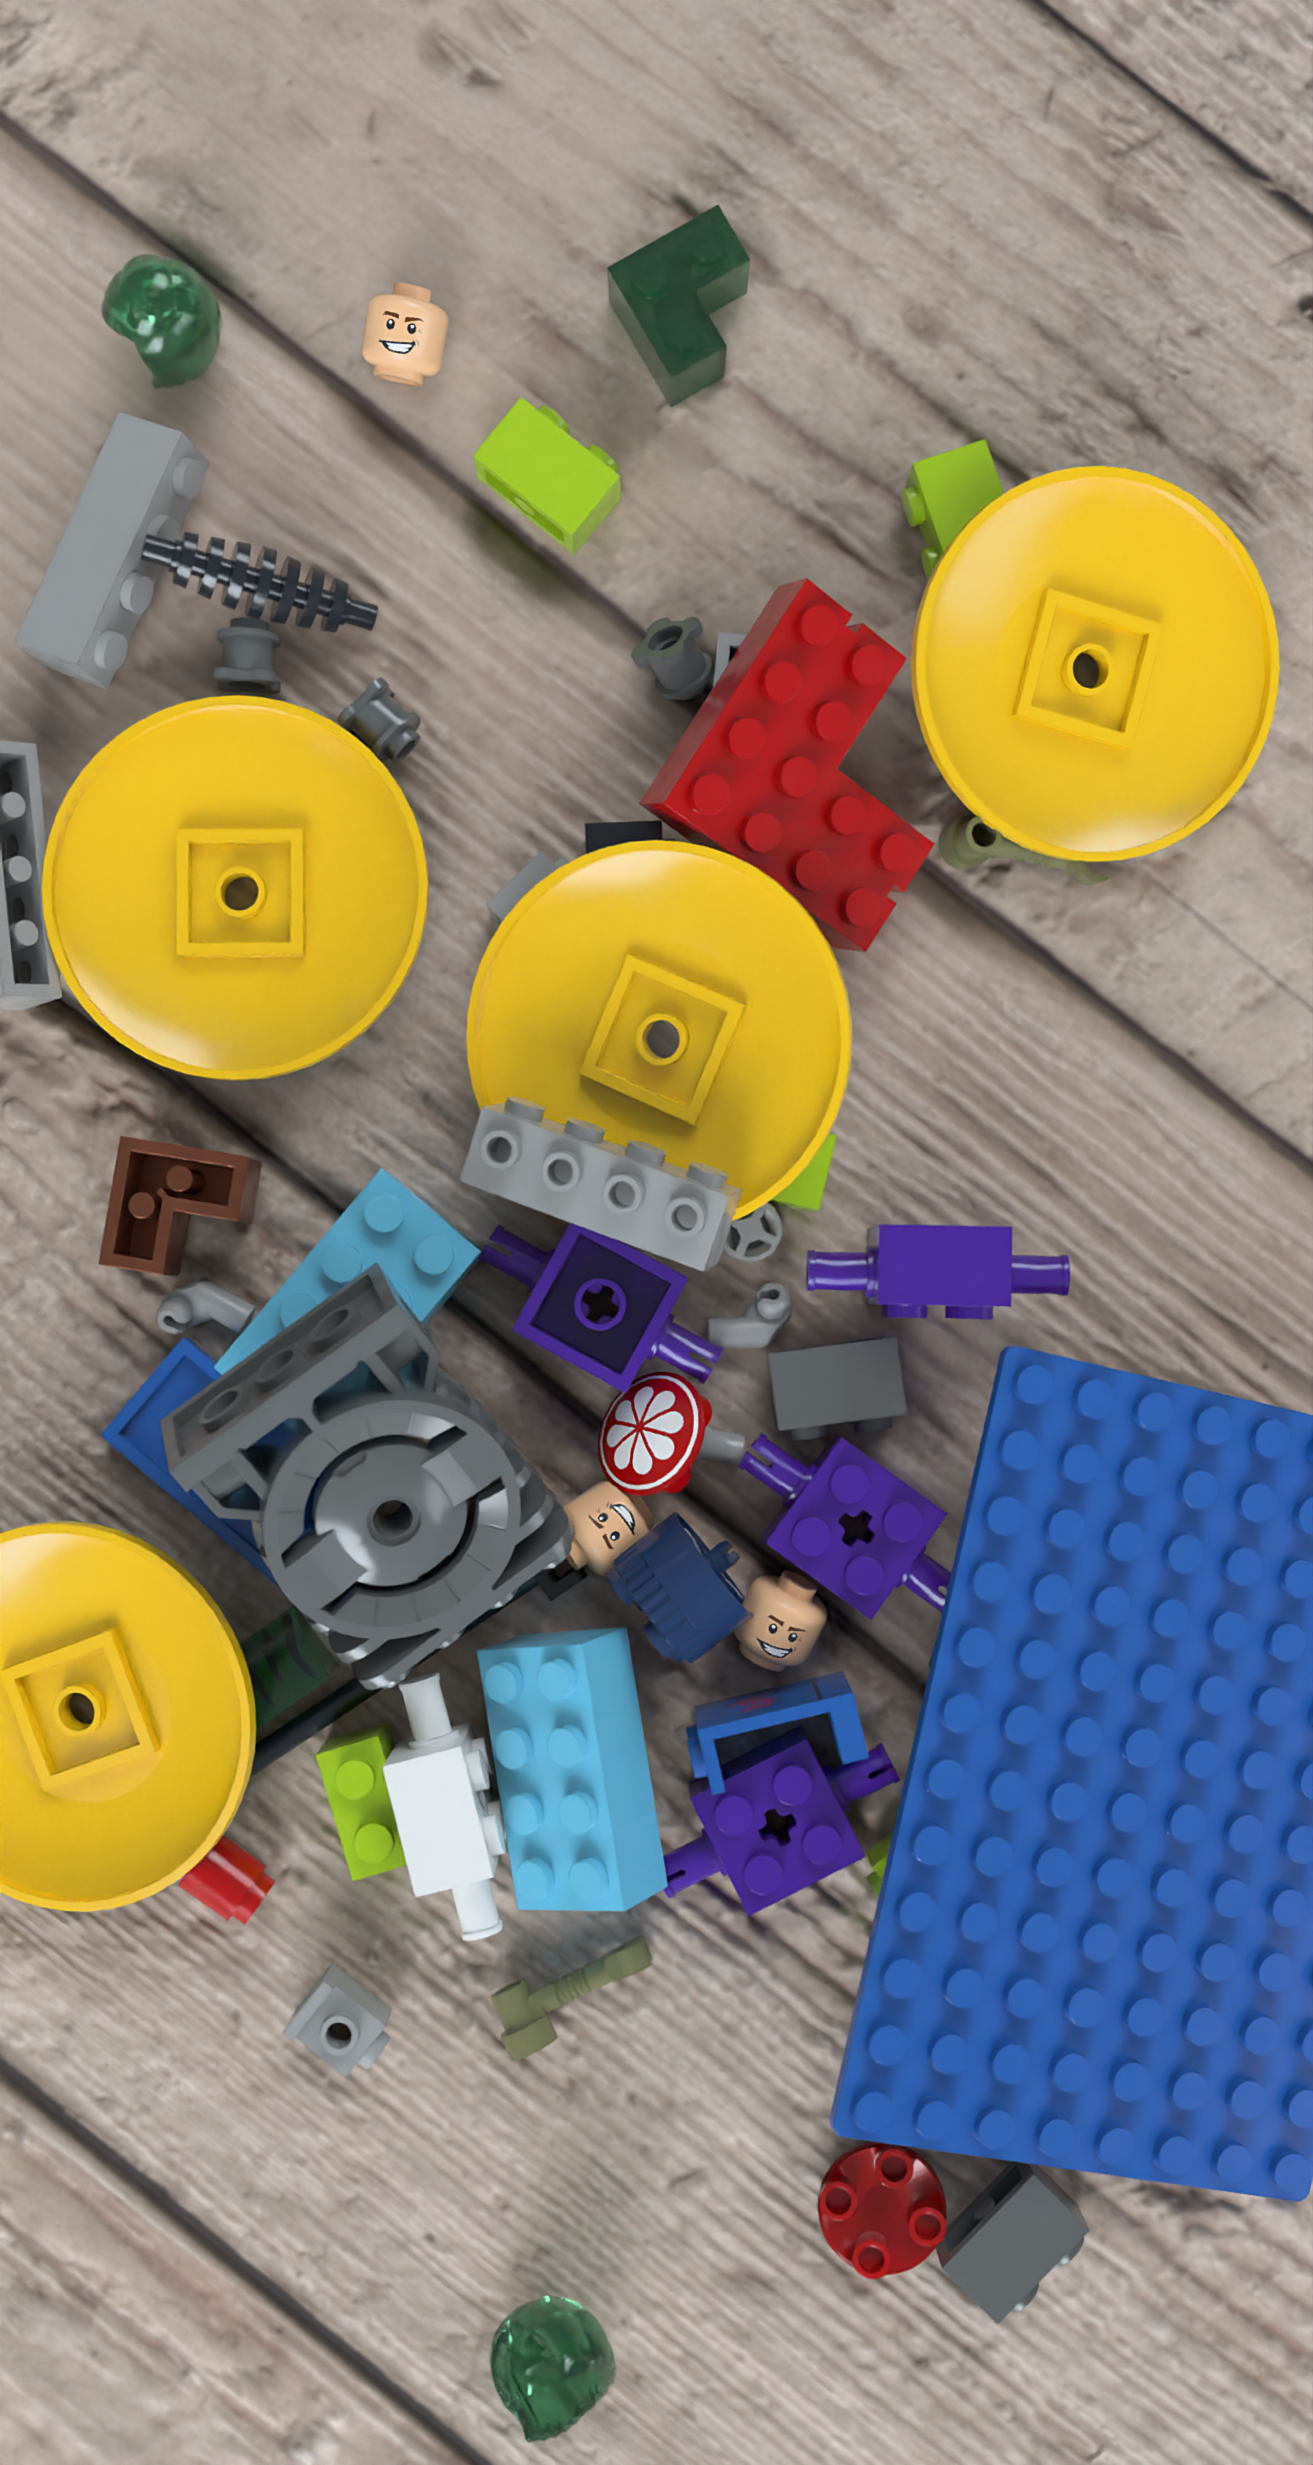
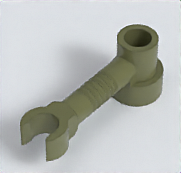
M962 816L948 823L939 836L938 846L942 858L948 865L956 869H970L985 862L989 857L999 856L1060 869L1063 873L1072 874L1073 878L1082 885L1091 886L1109 879L1106 875L1091 872L1086 862L1054 858L1026 849L1003 837L996 829L987 826L979 816ZM972 832L978 838V845L973 840Z
M643 1935L609 1951L601 1958L584 1965L583 1968H578V1971L574 1970L572 1974L568 1973L566 1976H562L561 1979L557 1978L555 1982L551 1981L535 1990L530 1991L526 1980L521 1979L493 1993L490 1998L505 2029L500 2036L511 2061L530 2056L558 2038L548 2012L563 2006V2003H569V2000L573 2001L575 1998H579L580 1995L584 1996L586 1992L590 1993L592 1989L596 1990L608 1983L617 1982L650 1967L653 1957Z

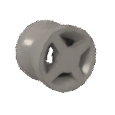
M766 1203L752 1213L732 1221L723 1247L725 1253L735 1260L746 1263L760 1261L772 1254L780 1244L783 1232L781 1218L775 1208Z

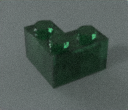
M719 205L714 206L607 267L609 303L670 408L725 377L727 345L709 315L747 294L750 258Z

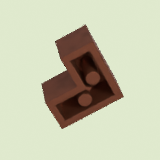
M120 1136L98 1265L158 1275L179 1276L190 1214L252 1224L263 1162L248 1156Z

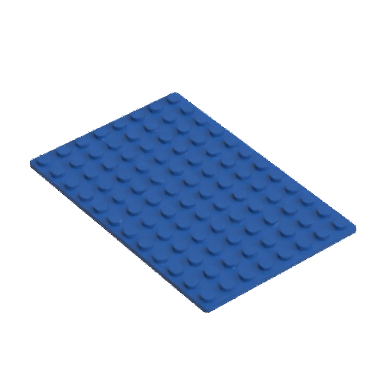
M1007 1346L1001 1351L831 2108L829 2122L837 2135L845 2138L1295 2202L1302 2201L1309 2195L1313 2179V1415L1019 1346Z

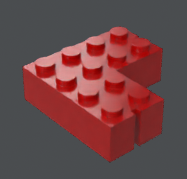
M806 578L777 587L639 805L691 843L733 855L757 867L773 878L800 902L814 919L828 943L835 948L866 952L897 904L888 897V894L890 892H905L933 848L934 843L837 768L907 658L864 623L846 626L853 614Z

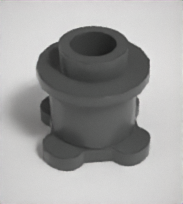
M246 617L231 619L230 627L222 628L217 632V640L223 644L222 667L213 669L212 680L218 682V689L227 692L280 693L281 683L276 681V673L273 672L274 649L280 647L281 637L269 631V624L266 621Z
M689 617L683 621H670L669 618H661L653 622L648 627V635L642 644L634 648L631 653L637 667L651 665L656 675L655 688L663 698L688 700L696 697L706 688L708 680L712 677L715 670L712 658L707 653L701 652L695 641L703 633V626L697 617Z
M383 677L371 682L366 690L340 713L337 722L352 735H358L372 749L371 751L381 762L389 758L393 763H396L406 757L418 744L420 735L416 731L420 725V717L414 712L407 714L393 699L395 694Z

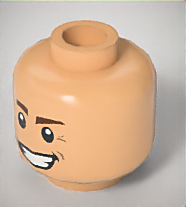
M394 283L392 294L375 295L370 300L367 308L361 354L368 363L374 366V376L395 383L422 386L424 377L434 376L440 371L449 318L440 307L430 303V290L406 283Z
M604 1480L564 1505V1509L575 1527V1535L571 1543L572 1548L566 1559L575 1570H579L586 1565L593 1573L606 1577L605 1574L615 1567L614 1560L655 1526L654 1518L641 1496L624 1493L609 1481Z
M784 1570L780 1577L765 1575L754 1580L742 1603L744 1608L752 1612L754 1616L734 1631L737 1639L741 1642L739 1650L747 1659L765 1669L777 1672L784 1671L786 1666L793 1667L803 1664L808 1659L828 1616L823 1602L815 1595L817 1591L815 1583L807 1577L790 1570Z

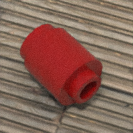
M222 1835L209 1853L184 1875L178 1886L228 1921L233 1916L245 1925L276 1880L263 1872L266 1868L264 1863L228 1837Z

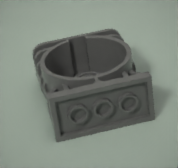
M377 1262L160 1420L171 1475L186 1492L193 1488L218 1518L251 1520L253 1534L260 1555L266 1566L271 1569L281 1590L306 1615L308 1623L317 1633H325L327 1635L331 1649L340 1660L351 1663L354 1676L366 1689L372 1690L380 1687L387 1689L399 1684L409 1674L412 1666L436 1648L442 1649L454 1643L462 1635L467 1625L487 1610L499 1608L509 1602L516 1594L518 1588L542 1569H550L560 1564L570 1553L571 1543L575 1535V1527L560 1500L553 1491L547 1488L539 1473L531 1463L526 1461L511 1437L505 1434L495 1418L470 1391L452 1375L438 1367L440 1353L429 1332L399 1295L393 1282ZM405 1434H408V1435H413V1436H419V1437L426 1438V1439H430V1438H432V1437H434V1436H436V1437L433 1438L431 1441H429V1442L427 1443V1442L422 1441V1440H420V1439H417V1438H414V1437H410V1436H404V1435H405ZM328 1465L318 1481L313 1496L312 1519L314 1527L299 1537L304 1532V1509L311 1488L318 1476ZM475 1494L473 1501L467 1511L466 1499ZM398 1500L403 1502L401 1507L390 1515L381 1516L374 1514L376 1509L387 1501Z

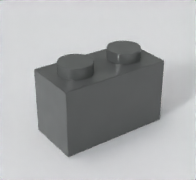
M887 1336L765 1352L775 1428L778 1431L790 1429L791 1440L829 1436L828 1424L853 1421L855 1432L889 1429L893 1427L891 1416L907 1414L897 1337Z
M1012 2161L946 2228V2234L943 2240L936 2246V2251L941 2268L998 2325L1011 2311L1013 2313L1019 2312L1032 2301L1038 2291L1039 2282L1056 2265L1063 2266L1078 2254L1084 2243V2236L1090 2230L1078 2204L1039 2165Z

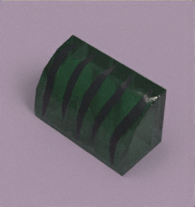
M295 1605L239 1644L251 1677L255 1699L256 1730L329 1678L340 1666Z

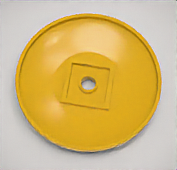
M1086 466L1058 470L1030 479L996 498L970 519L949 543L928 580L916 615L911 650L912 692L921 731L936 766L949 787L963 804L976 816H979L983 823L999 831L1003 837L1026 849L1054 858L1081 862H1104L1138 857L1166 848L1189 836L1206 824L1230 801L1254 767L1265 744L1273 720L1278 695L1280 664L1275 618L1268 593L1246 549L1231 529L1211 509L1193 495L1170 482L1127 468ZM1080 653L1091 656L1098 666V680L1091 689L1081 686L1073 674V663Z
M231 695L183 702L160 710L138 721L117 735L86 765L67 792L49 834L43 861L42 904L48 939L56 963L67 985L83 1008L112 1037L138 1055L163 1067L187 1075L212 1080L246 1081L286 1075L310 1067L336 1054L355 1041L377 1021L404 985L415 963L428 915L429 877L423 839L415 816L401 788L388 769L369 748L333 721L309 709L264 697ZM237 878H251L256 881L258 886V897L255 903L250 908L240 911L229 908L225 900V892L228 885Z
M649 840L613 845L585 854L561 866L542 879L518 901L495 932L480 962L472 986L468 1007L466 1044L472 1088L480 1112L482 1106L506 1103L508 1096L517 1097L543 1106L545 1108L543 1117L557 1123L566 1125L568 1118H574L595 1124L605 1129L604 1140L623 1147H627L629 1140L640 1141L658 1147L666 1152L665 1162L688 1170L690 1162H696L719 1169L728 1174L726 1184L742 1189L732 1220L734 1221L752 1213L774 1199L793 1183L811 1163L824 1144L837 1119L845 1097L851 1070L853 1035L848 993L839 964L820 928L793 895L760 869L733 855L710 847L686 842ZM660 1020L673 1024L679 1033V1046L676 1052L668 1058H662L654 1054L648 1044V1033L651 1027Z
M75 1521L43 1522L0 1533V1892L25 1903L61 1911L88 1912L112 1909L135 1903L168 1887L197 1865L218 1843L231 1824L242 1802L250 1779L256 1741L255 1699L244 1654L233 1629L205 1588L183 1566L144 1540L120 1530L98 1524ZM73 1693H81L92 1702L95 1714L91 1724L78 1721L72 1714L70 1700Z

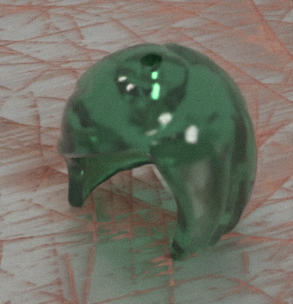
M143 254L128 260L108 284L101 305L102 317L109 328L135 343L140 357L154 375L152 381L154 388H171L174 385H183L186 381L196 380L208 369L219 347L223 323L217 299L209 286L204 283L199 273L174 258H160L157 255Z
M543 2296L518 2306L500 2323L491 2344L490 2369L495 2389L505 2408L521 2424L527 2442H545L549 2438H556L562 2432H567L573 2425L579 2422L582 2416L594 2408L597 2402L606 2395L609 2386L615 2381L617 2367L614 2351L604 2328L592 2312L579 2302L559 2296Z

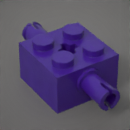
M573 1223L569 1224L557 1248H551L548 1253L505 1230L500 1224L497 1225L489 1239L510 1250L512 1255L508 1257L496 1249L485 1245L479 1261L484 1264L487 1263L529 1286L527 1293L530 1294V1297L512 1327V1331L624 1393L630 1387L644 1359L646 1358L651 1361L653 1356L662 1359L698 1379V1382L705 1384L713 1369L690 1357V1353L695 1352L716 1364L724 1348L720 1345H714L673 1322L675 1315L670 1312L689 1278L624 1242ZM605 1286H608L615 1291L612 1296V1302L619 1307L618 1313L614 1318L603 1315L598 1322L592 1321L588 1317L591 1307L588 1303L584 1302L585 1295L588 1291L600 1293Z
M878 1224L867 1228L865 1252L807 1251V1291H814V1289L864 1291L866 1304H881V1317L927 1318V1305H944L945 1318L993 1319V1306L1011 1307V1294H1058L1059 1296H1067L1070 1286V1262L1068 1255H1012V1227Z
M763 1433L758 1435L751 1444V1447L771 1461V1464L767 1466L746 1451L737 1467L747 1471L784 1498L781 1504L783 1505L762 1534L767 1545L870 1620L873 1619L893 1589L899 1588L901 1585H904L941 1612L942 1615L946 1595L941 1593L938 1588L942 1586L948 1589L951 1572L925 1554V1545L947 1516L946 1512L837 1433L834 1434L813 1464L810 1463L807 1467L767 1439V1436ZM862 1510L866 1511L862 1519L868 1527L866 1532L861 1537L851 1534L846 1540L843 1539L845 1529L839 1523L840 1517L844 1513L856 1517Z
M799 1725L723 1764L724 1793L712 1795L708 1776L689 1781V1798L704 1826L701 1829L703 1836L663 1855L668 1887L663 1890L668 1898L720 1871L723 1876L728 1874L748 1916H751L865 1858L862 1845L847 1813L851 1812L850 1804L892 1783L901 1781L883 1744L880 1743L868 1751L869 1758L842 1764L831 1770L828 1765L822 1766L802 1725ZM775 1808L781 1817L785 1816L786 1825L775 1829L771 1824H767L765 1813L768 1810Z

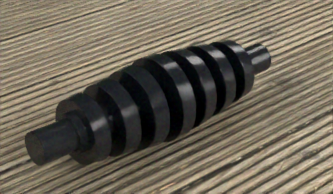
M184 532L182 540L176 539L175 542L150 534L145 536L141 560L169 568L168 571L173 573L172 583L186 588L190 575L199 577L197 594L209 600L216 583L224 585L221 605L235 610L241 592H248L245 616L260 619L267 599L273 600L270 614L271 622L285 624L293 606L298 608L296 614V626L311 628L316 614L322 615L321 631L335 633L339 624L344 625L345 623L370 631L374 627L378 606L352 598V595L348 593V583L334 578L329 591L323 589L325 573L314 567L309 569L305 582H300L301 562L290 556L286 557L280 575L274 574L277 551L263 546L255 567L249 566L250 543L237 541L231 558L227 559L223 558L225 539L211 536L204 552L197 549L199 534Z

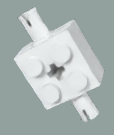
M433 1672L406 1679L398 1684L403 1694L413 1737L397 1741L383 1765V1771L415 1898L452 1889L462 1928V1939L472 1941L496 1934L503 1927L502 1921L498 1916L489 1879L494 1877L500 1855L506 1853L504 1841L506 1839L501 1801L500 1799L491 1801L488 1776L494 1775V1766L486 1737L476 1739L472 1722L451 1727L439 1682L440 1676L438 1672Z

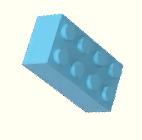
M381 1168L213 1368L223 1375L376 1262L387 1274L399 1295L425 1327L480 1262L479 1258L483 1250L391 1172Z
M627 1627L522 1634L477 1650L518 1910L626 1911L667 1888V1877Z

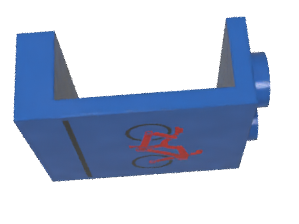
M843 1671L695 1706L696 1725L686 1727L687 1745L695 1778L708 1776L712 1795L724 1793L725 1785L722 1764L716 1739L827 1713L832 1738L843 1764L869 1758L854 1693Z

